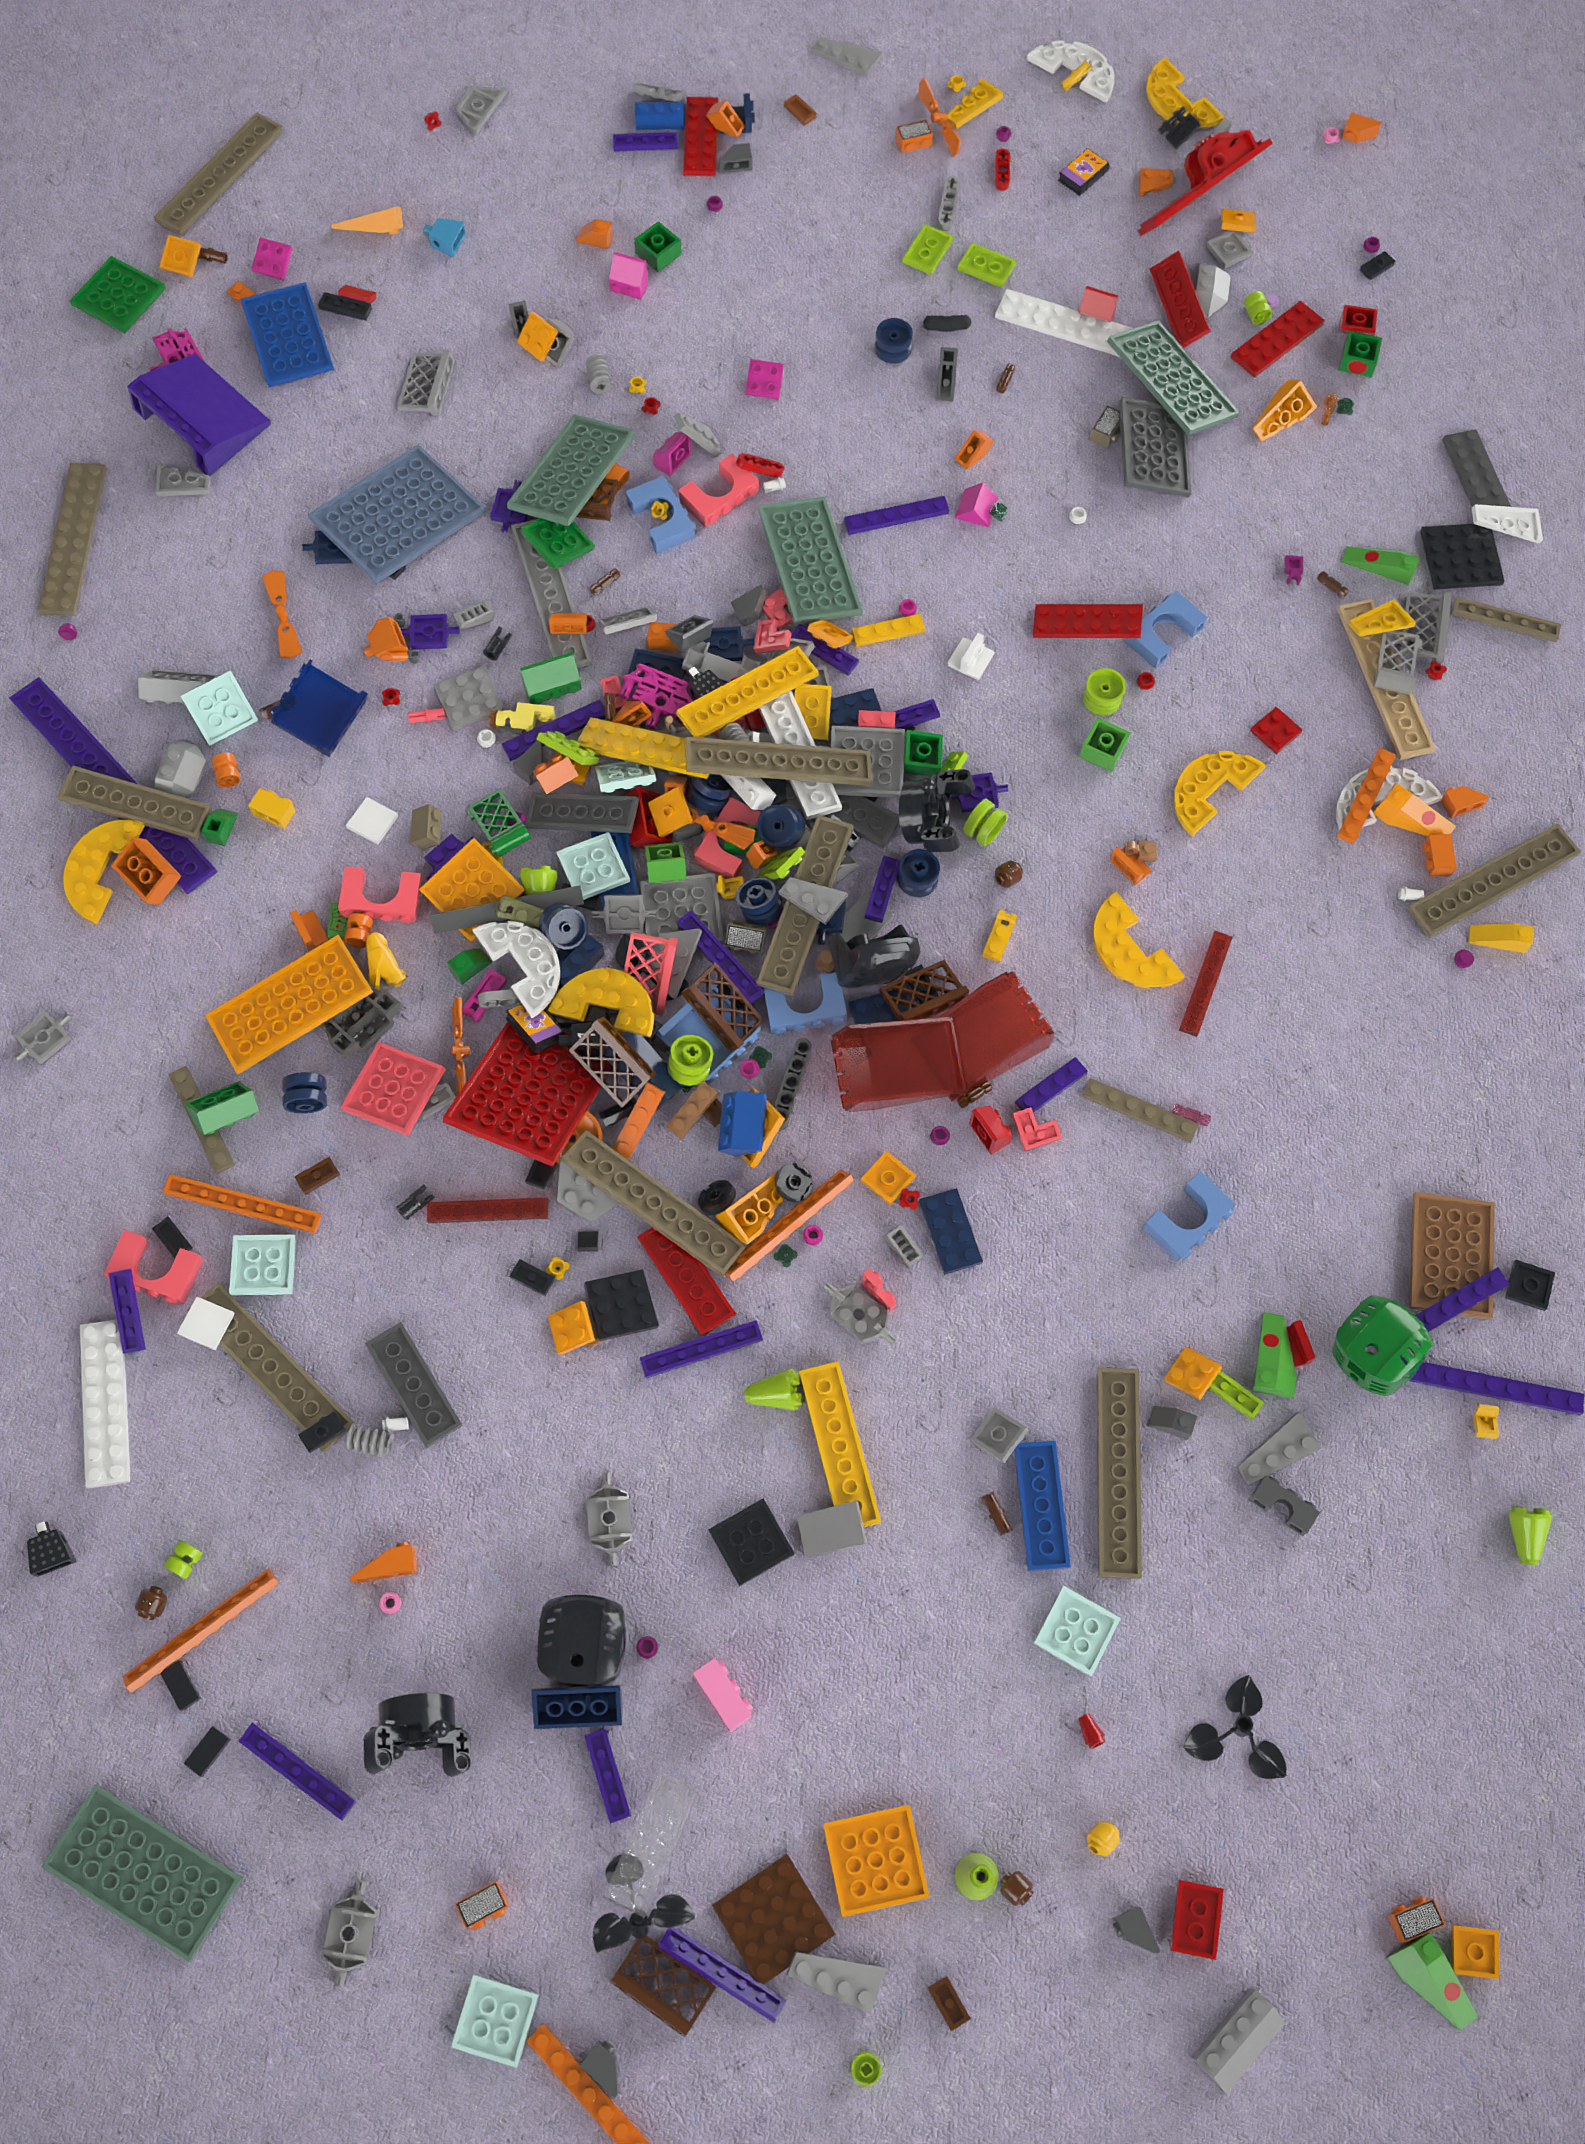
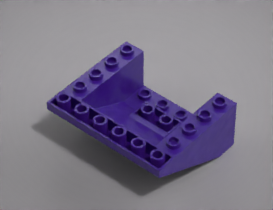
M196 354L140 375L127 386L133 410L145 421L153 414L157 415L192 447L196 466L209 476L271 425V421Z

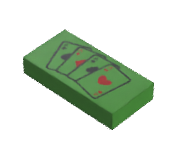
M331 903L328 927L329 940L336 935H339L344 940L346 929H348V918L340 914L339 903Z

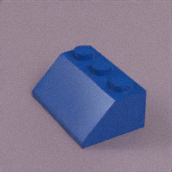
M635 103L636 130L684 129V103Z
M740 1091L723 1094L718 1139L719 1152L736 1157L762 1151L767 1094Z

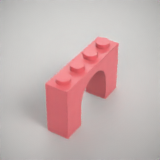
M733 454L719 462V474L733 487L728 494L721 497L708 496L693 481L678 490L680 502L704 527L715 523L718 518L728 514L731 509L741 505L744 500L754 496L759 491V479L751 471L739 468L736 465L737 457Z
M731 797L723 807L719 817L716 816L713 821L717 822V824L728 822L740 826L757 825L761 812L751 809L748 805ZM714 829L710 832H705L700 846L697 845L693 851L694 863L718 876L722 875L724 879L737 877L742 870V860L720 848L718 845L720 837L715 834Z
M345 866L338 905L341 915L349 918L350 914L360 913L372 919H381L387 922L392 920L403 923L417 922L421 895L419 889L422 887L421 873L402 872L399 891L396 897L387 903L375 904L363 896L366 880L364 868Z
M124 1230L104 1275L109 1279V1273L131 1269L135 1292L139 1293V1290H142L149 1297L157 1299L160 1296L165 1298L164 1301L176 1305L177 1302L184 1304L203 1263L202 1257L197 1253L180 1248L171 1269L166 1275L156 1280H145L138 1273V1264L148 1241L141 1235Z

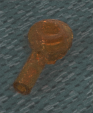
M1333 392L1330 395L1327 394L1323 404L1326 410L1321 422L1322 425H1328L1330 415L1333 413L1339 397Z

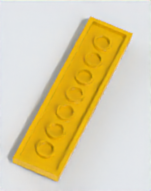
M799 646L683 706L676 710V715L693 737L703 738L817 677L819 671Z
M590 717L577 740L581 748H589L595 751L596 754L707 779L709 774L686 772V738Z
M839 1361L799 1371L833 1507L858 1501L863 1527L880 1524L879 1510Z

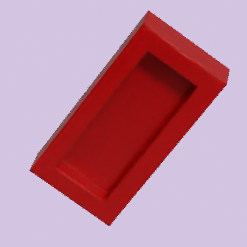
M344 285L338 290L339 296L372 303L376 300V292L349 285Z

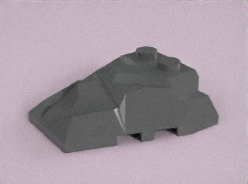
M370 985L373 993L322 1023V1028L329 1039L330 1045L344 1058L353 1056L356 1052L365 1053L393 1027L394 1021L392 1019L398 1014L401 1003L388 991L383 989L380 991Z

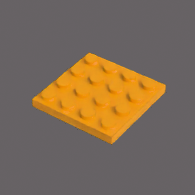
M475 838L465 845L419 889L441 913L500 901L502 896L518 898L525 893V888ZM481 925L458 930L473 943L477 939L473 929Z
M910 1805L823 1824L842 1917L930 1898Z

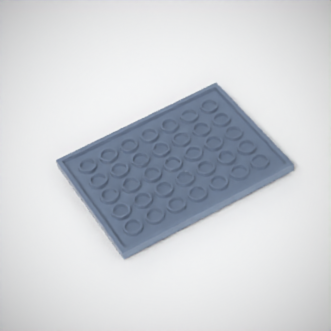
M418 444L309 513L308 518L377 584L484 514L486 507Z

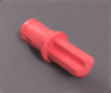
M425 708L424 711L408 713L409 723L424 721L429 723V721L445 720L444 708L431 710Z

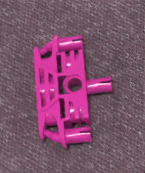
M167 328L168 332L152 337L164 363L150 367V371L193 354L198 355L204 361L186 328H184V332L172 331L171 328Z
M643 664L636 665L637 669L622 677L625 681L618 695L621 698L625 696L624 699L629 700L634 685L637 686L632 701H642L653 713V716L648 718L645 723L648 728L652 726L651 729L655 730L661 715L664 717L672 716L674 721L683 723L676 715V710L693 702L686 691V687L689 685L688 682ZM640 673H642L644 676H643V678H642V677H639L638 675H639ZM663 701L665 705L658 706L656 702Z

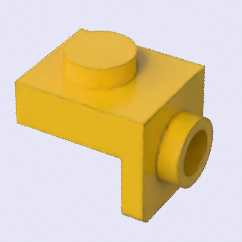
M719 875L718 882L716 883L717 893H720L724 900L736 898V893L739 887L745 883V879L743 876L724 879L722 875Z
M1482 1404L1477 1406L1473 1415L1476 1437L1498 1438L1499 1430L1496 1419L1499 1413L1498 1406Z

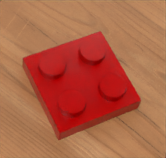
M1276 706L1252 726L1250 731L1277 755L1297 738L1303 729Z

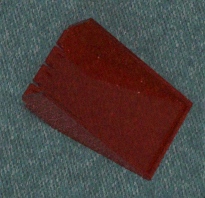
M1013 971L1010 973L1005 972L984 983L911 1038V1041L951 1102L965 1095V1093L973 1088L980 1086L984 1081H990L1043 1052L1051 1045L1054 1036L1052 1026L1046 1017L1039 1019L1043 1013L1035 1001L1028 1004L1033 998L1025 986L1018 988L1022 982Z
M952 1017L847 1025L832 1035V1040H830L833 1054H839V1056L834 1057L836 1073H842V1075L837 1076L839 1091L846 1092V1094L840 1095L842 1108L845 1111L877 1110L967 1092Z

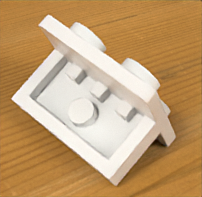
M977 633L973 641L963 637L948 661L947 666L979 680L994 656V651L984 647V635Z

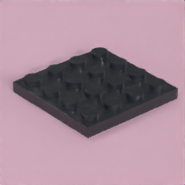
M1474 523L1421 528V538L1434 590L1503 585L1505 580L1492 529Z

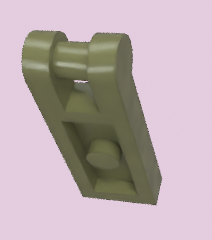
M508 896L501 897L500 907H497L495 911L498 917L508 918L539 929V920L544 909ZM509 906L513 907L512 911L507 910Z

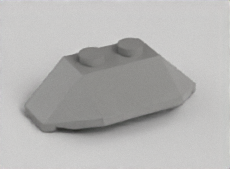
M1198 263L1195 291L1206 319H1209L1214 313L1227 305L1231 276L1215 265Z
M178 740L168 746L155 777L156 790L183 798H188L195 793L207 763L197 744Z

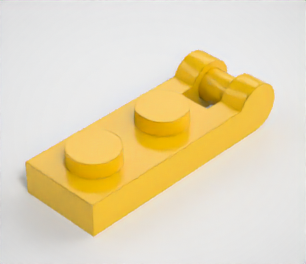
M999 910L982 957L1000 963L1018 915H1010L1005 913L1004 910ZM1002 920L1009 922L1008 926L1001 924Z

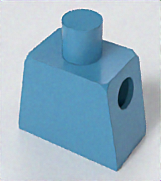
M438 218L433 226L426 224L423 228V234L429 236L431 247L454 257L466 235L464 222Z

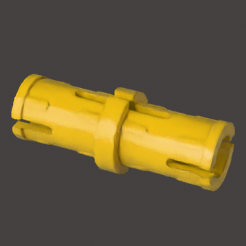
M1085 60L1077 69H1073L1071 74L1060 83L1062 88L1068 91L1076 82L1081 81V78L1091 70L1090 64Z

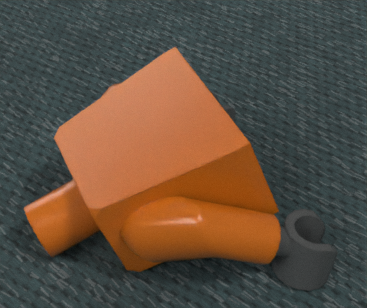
M396 613L394 618L388 616L377 620L372 630L368 632L367 637L370 645L363 648L368 658L375 655L384 661H407L409 659L414 664L420 661L419 657H412L418 655L417 650L413 649L410 653H407L409 650L400 630V627L405 626L406 622L401 613Z

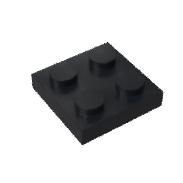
M1519 1260L1513 1261L1509 1278L1510 1285L1507 1287L1505 1298L1542 1311L1547 1310L1555 1272Z

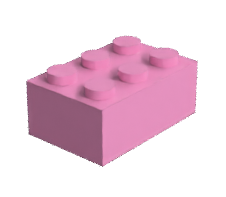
M714 1658L695 1671L693 1675L731 1733L752 1718L750 1712L753 1711V1708L746 1697L742 1700L739 1696L741 1691L735 1680L732 1679L730 1681L726 1676L729 1673L721 1660L717 1662Z

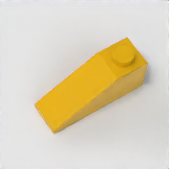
M1515 923L1470 925L1468 943L1525 953L1533 944L1534 927Z

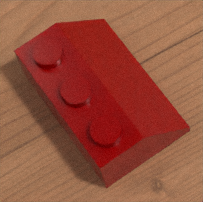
M638 786L624 795L637 797L639 800L632 833H629L630 844L645 849L644 846L673 843L671 833L664 837L659 836L648 802L662 794Z

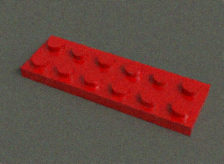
M687 97L683 176H716L718 129L713 126L706 115L713 104L719 103V97Z
M1178 250L1149 270L1176 341L1185 348L1210 333L1211 329L1183 257Z
M1300 300L1232 352L1230 358L1255 378L1323 326L1325 320Z
M1035 604L1033 638H1141L1143 604Z
M653 1227L637 1236L642 1247L701 1337L736 1316L735 1311L703 1263Z

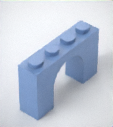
M664 476L625 491L626 502L634 515L652 508L655 501L660 503L667 502L669 504L668 510L673 514L672 518L665 524L648 530L649 541L657 554L695 538L694 530H696V526L693 520H689L686 508L680 505L678 495H674L671 483L666 481Z
M1176 591L1172 595H1167L1160 605H1155L1147 616L1143 615L1141 638H1125V642L1156 669L1168 659L1171 648L1156 636L1153 626L1160 622H1172L1193 638L1205 627L1208 617Z
M836 973L820 975L823 1001L815 1011L805 1014L793 1011L787 1005L784 993L763 987L771 1034L780 1035L792 1030L803 1031L810 1027L822 1028L828 1024L840 1025L846 1022L847 1012L842 986L838 983Z
M1201 1171L1187 1183L1184 1191L1202 1208L1204 1214L1202 1226L1192 1230L1182 1229L1159 1210L1143 1227L1177 1262L1181 1258L1184 1260L1188 1258L1193 1252L1191 1249L1195 1245L1199 1247L1207 1239L1205 1235L1209 1231L1213 1234L1220 1227L1219 1222L1222 1219L1226 1221L1234 1213L1232 1209L1236 1204Z

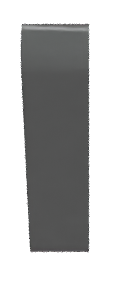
M806 1038L798 1039L794 1045L774 1104V1108L785 1118L779 1131L786 1129L789 1124L811 1058L812 1044ZM801 1047H805L808 1050L806 1052H801L798 1049ZM799 1064L802 1068L794 1069L793 1066ZM788 1082H795L796 1085L793 1086V1087H790V1086L787 1085V1083H788ZM783 1099H788L791 1102L789 1104H783L781 1101Z

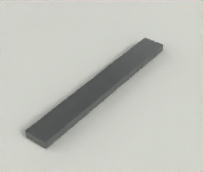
M581 885L513 898L544 910L557 903H563L571 907L584 904ZM500 901L430 915L434 934L507 920L508 918H501L495 914L497 907H500ZM509 906L507 910L512 911L513 907Z

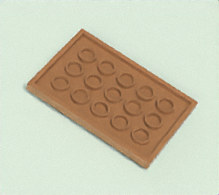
M1419 1192L1413 1194L1409 1309L1425 1310L1494 1270V1202ZM1493 1295L1459 1315L1490 1320L1493 1318Z

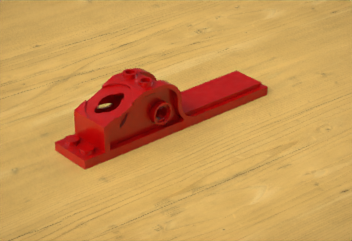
M1241 130L1238 133L1220 132L1215 136L1210 134L1196 143V148L1187 154L1184 162L1185 172L1190 180V189L1140 224L1141 228L1137 230L1139 235L1142 236L1161 225L1273 144L1271 139L1269 138L1265 141L1261 139L1256 142L1250 130Z

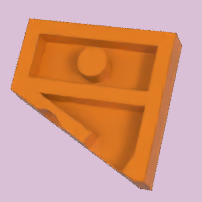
M1141 168L1139 197H1143L1146 192L1152 191L1156 193L1162 189L1172 188L1173 170Z

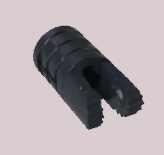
M500 626L483 650L484 655L493 661L498 659L500 653L512 637V634L508 633L504 641L498 636L503 629Z
M424 1184L413 1192L409 1198L405 1199L404 1202L396 1206L397 1211L406 1221L435 1198L432 1194L428 1195L421 1203L416 1199L427 1188Z

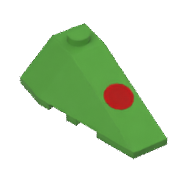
M1346 547L1341 562L1408 585L1415 572L1419 555L1395 549Z
M1263 1312L1252 1391L1294 1399L1297 1377L1285 1318L1282 1315Z
M1426 1933L1412 1939L1387 1956L1398 1976L1459 2030L1478 2018L1445 1954L1431 1933Z

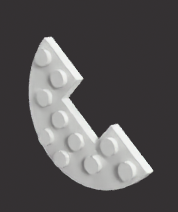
M1054 41L1051 42V45H1041L1035 48L1027 56L1028 61L1052 74L1061 65L1075 70L1086 60L1090 64L1091 70L1084 75L1085 79L1080 83V89L1105 103L1112 94L1114 87L1113 68L1109 66L1107 58L1102 53L1089 45L1075 41L1074 44Z
M1391 766L1373 806L1381 802L1394 783H1398L1427 805L1439 802L1443 797L1429 780L1425 781L1417 775L1418 773L1406 768L1398 769ZM1369 769L1355 775L1343 788L1336 807L1339 830ZM1370 810L1363 827L1376 822L1377 819L1372 810Z
M508 921V923L491 922L473 929V933L492 961L508 952L511 953L526 975V978L514 984L511 988L530 1017L534 1018L553 999L560 980V964L551 942L537 929H532L525 926L524 923Z

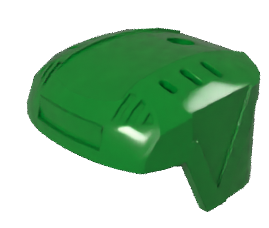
M1370 1295L1360 1302L1338 1328L1332 1353L1341 1370L1359 1386L1369 1392L1388 1396L1396 1392L1415 1375L1433 1346V1339L1424 1324L1407 1308L1395 1300ZM1368 1346L1375 1347L1377 1354L1374 1355L1372 1352L1366 1351V1348ZM1408 1349H1410V1350L1412 1351V1353L1414 1354V1356H1412V1355L1410 1354V1352L1408 1351ZM1400 1356L1404 1358L1407 1364H1404Z

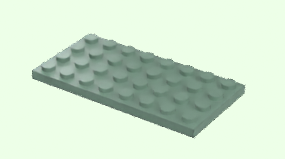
M1159 320L1109 336L1107 343L1187 435L1238 417L1240 412Z
M574 414L507 502L508 509L570 526L635 437L634 430Z
M826 497L758 505V513L793 624L799 625L820 620L826 621L861 616L863 610Z
M96 1784L42 1865V1868L189 1963L193 1961L243 1880V1877Z

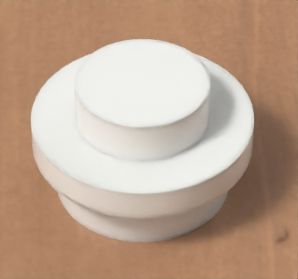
M1075 507L1070 511L1069 518L1075 524H1082L1086 521L1087 514L1084 508Z
M484 729L478 734L477 740L480 746L491 747L494 745L496 737L492 731Z

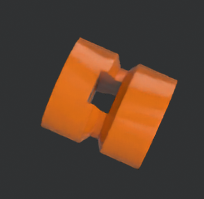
M232 753L215 755L212 758V766L217 785L229 788L240 783L241 778L237 770L238 765L235 755Z
M360 913L350 914L344 942L352 947L366 948V940L372 930L373 919Z

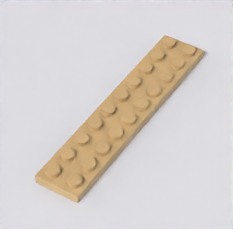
M1373 599L1339 606L1337 609L1399 760L1433 753L1436 748L1412 692L1408 695L1373 687L1382 633L1359 637L1349 626L1351 619L1376 608ZM1390 648L1384 650L1388 656L1394 654ZM1397 657L1392 659L1396 665L1400 664ZM1388 662L1382 664L1383 668H1392Z

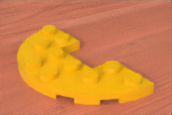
M1166 57L1161 59L1152 68L1147 81V97L1153 109L1165 120L1171 118L1173 112L1179 110L1182 106L1186 109V112L1183 114L1184 117L1191 113L1201 124L1200 128L1219 125L1225 118L1206 97L1192 104L1176 86L1184 82L1185 76Z
M1219 751V753L1205 754L1195 759L1181 773L1174 791V808L1182 827L1193 837L1218 812L1217 809L1206 801L1212 793L1226 780L1239 791H1242L1266 768V765L1247 754L1245 756L1234 754V751Z
M116 820L102 824L85 834L70 852L63 874L65 894L76 912L89 922L98 924L113 893L110 888L98 885L112 853L119 855L132 837H140L145 826L142 822Z
M1117 892L1111 894L1098 910L1093 925L1094 947L1103 965L1120 980H1126L1133 983L1134 986L1141 988H1165L1183 981L1185 976L1162 948L1149 957L1144 955L1125 931L1138 923L1139 919Z
M594 969L574 977L556 994L547 1011L552 1015L583 1022L589 1004L619 1010L614 1024V1028L617 1030L651 1037L653 1031L654 1013L652 1012L651 999L646 989L634 977L617 969Z

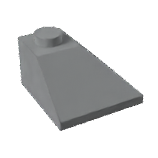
M548 319L547 322L558 330V334L546 359L560 368L573 342L574 334L572 329L560 320Z

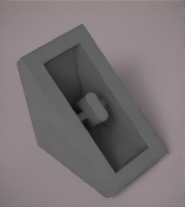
M525 300L508 304L511 322L517 339L529 317Z

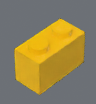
M259 788L248 805L252 815L282 829H285L296 812L291 800L286 797H278L274 792L270 790L265 791Z

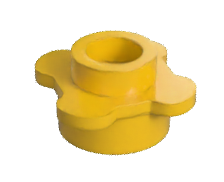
M954 75L951 77V81L947 82V86L951 87L954 92H959L961 88L966 87V82L963 81L961 76Z
M641 377L630 379L629 392L643 394L645 392L646 380Z
M655 501L652 506V517L666 520L669 504L667 502L660 503Z
M554 1257L546 1268V1273L554 1275L557 1280H562L566 1270L570 1269V1265L559 1257Z

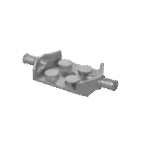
M827 1281L822 1287L832 1298L829 1316L862 1343L871 1342L879 1337H883L892 1345L897 1339L886 1328L890 1310L884 1309L858 1288L857 1283L836 1289ZM856 1310H861L864 1312L865 1317L858 1320L854 1317L853 1313Z
M605 1472L602 1473V1488L594 1491L587 1497L590 1546L608 1554V1567H612V1558L613 1566L616 1567L617 1551L633 1542L629 1493L613 1487L611 1484V1472H607V1480ZM609 1512L615 1515V1520L611 1524L603 1521L604 1515Z
M357 1880L355 1894H352V1897L333 1903L322 1958L336 1969L335 1987L344 1988L346 1973L349 1970L368 1964V1953L379 1910L364 1898L366 1881ZM350 1926L354 1929L355 1936L352 1940L347 1941L343 1937V1931Z

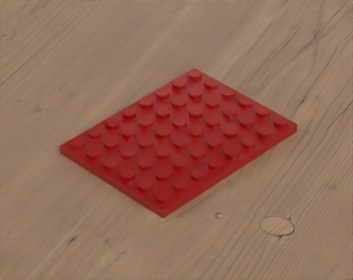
M507 1022L443 1116V1123L553 1167L602 1086L576 1058L570 1056V1047H560L558 1042L534 1053ZM604 1060L605 1071H612L613 1066L608 1060ZM591 1061L594 1070H601L600 1062Z

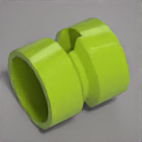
M1262 291L1253 292L1245 298L1243 304L1253 324L1259 325L1270 319L1273 312L1269 303L1267 304V299Z
M179 1540L173 1549L174 1555H169L163 1567L187 1580L193 1571L192 1565L197 1564L204 1553ZM186 1554L185 1561L181 1560Z
M861 2051L852 2058L850 2070L858 2084L871 2086L880 2078L881 2064L873 2053Z

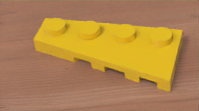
M981 78L978 81V85L973 86L970 90V94L968 96L965 95L962 98V102L957 104L947 114L946 121L958 129L1003 98V91Z

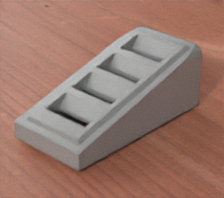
M483 600L454 613L453 618L460 629L492 621L494 610L487 600Z
M902 1224L882 1236L907 1268L924 1257ZM899 1233L900 1237L894 1240L892 1237ZM904 1239L905 1243L898 1247L897 1243ZM909 1246L911 1249L903 1254L901 1250ZM913 1252L916 1254L914 1257L907 1260L906 1257L908 1255H910Z

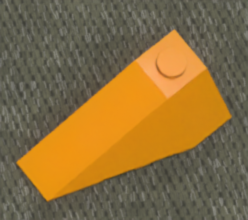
M394 207L331 225V228L379 233L389 232V235L399 233L398 229L403 228L401 207Z
M777 1172L738 1198L727 1209L715 1215L724 1230L746 1245L762 1234L767 1222L772 1218L774 1211L783 1201L775 1187Z

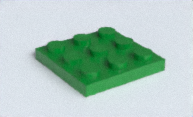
M540 518L521 528L523 536L553 570L593 551L595 547L574 521L570 526Z

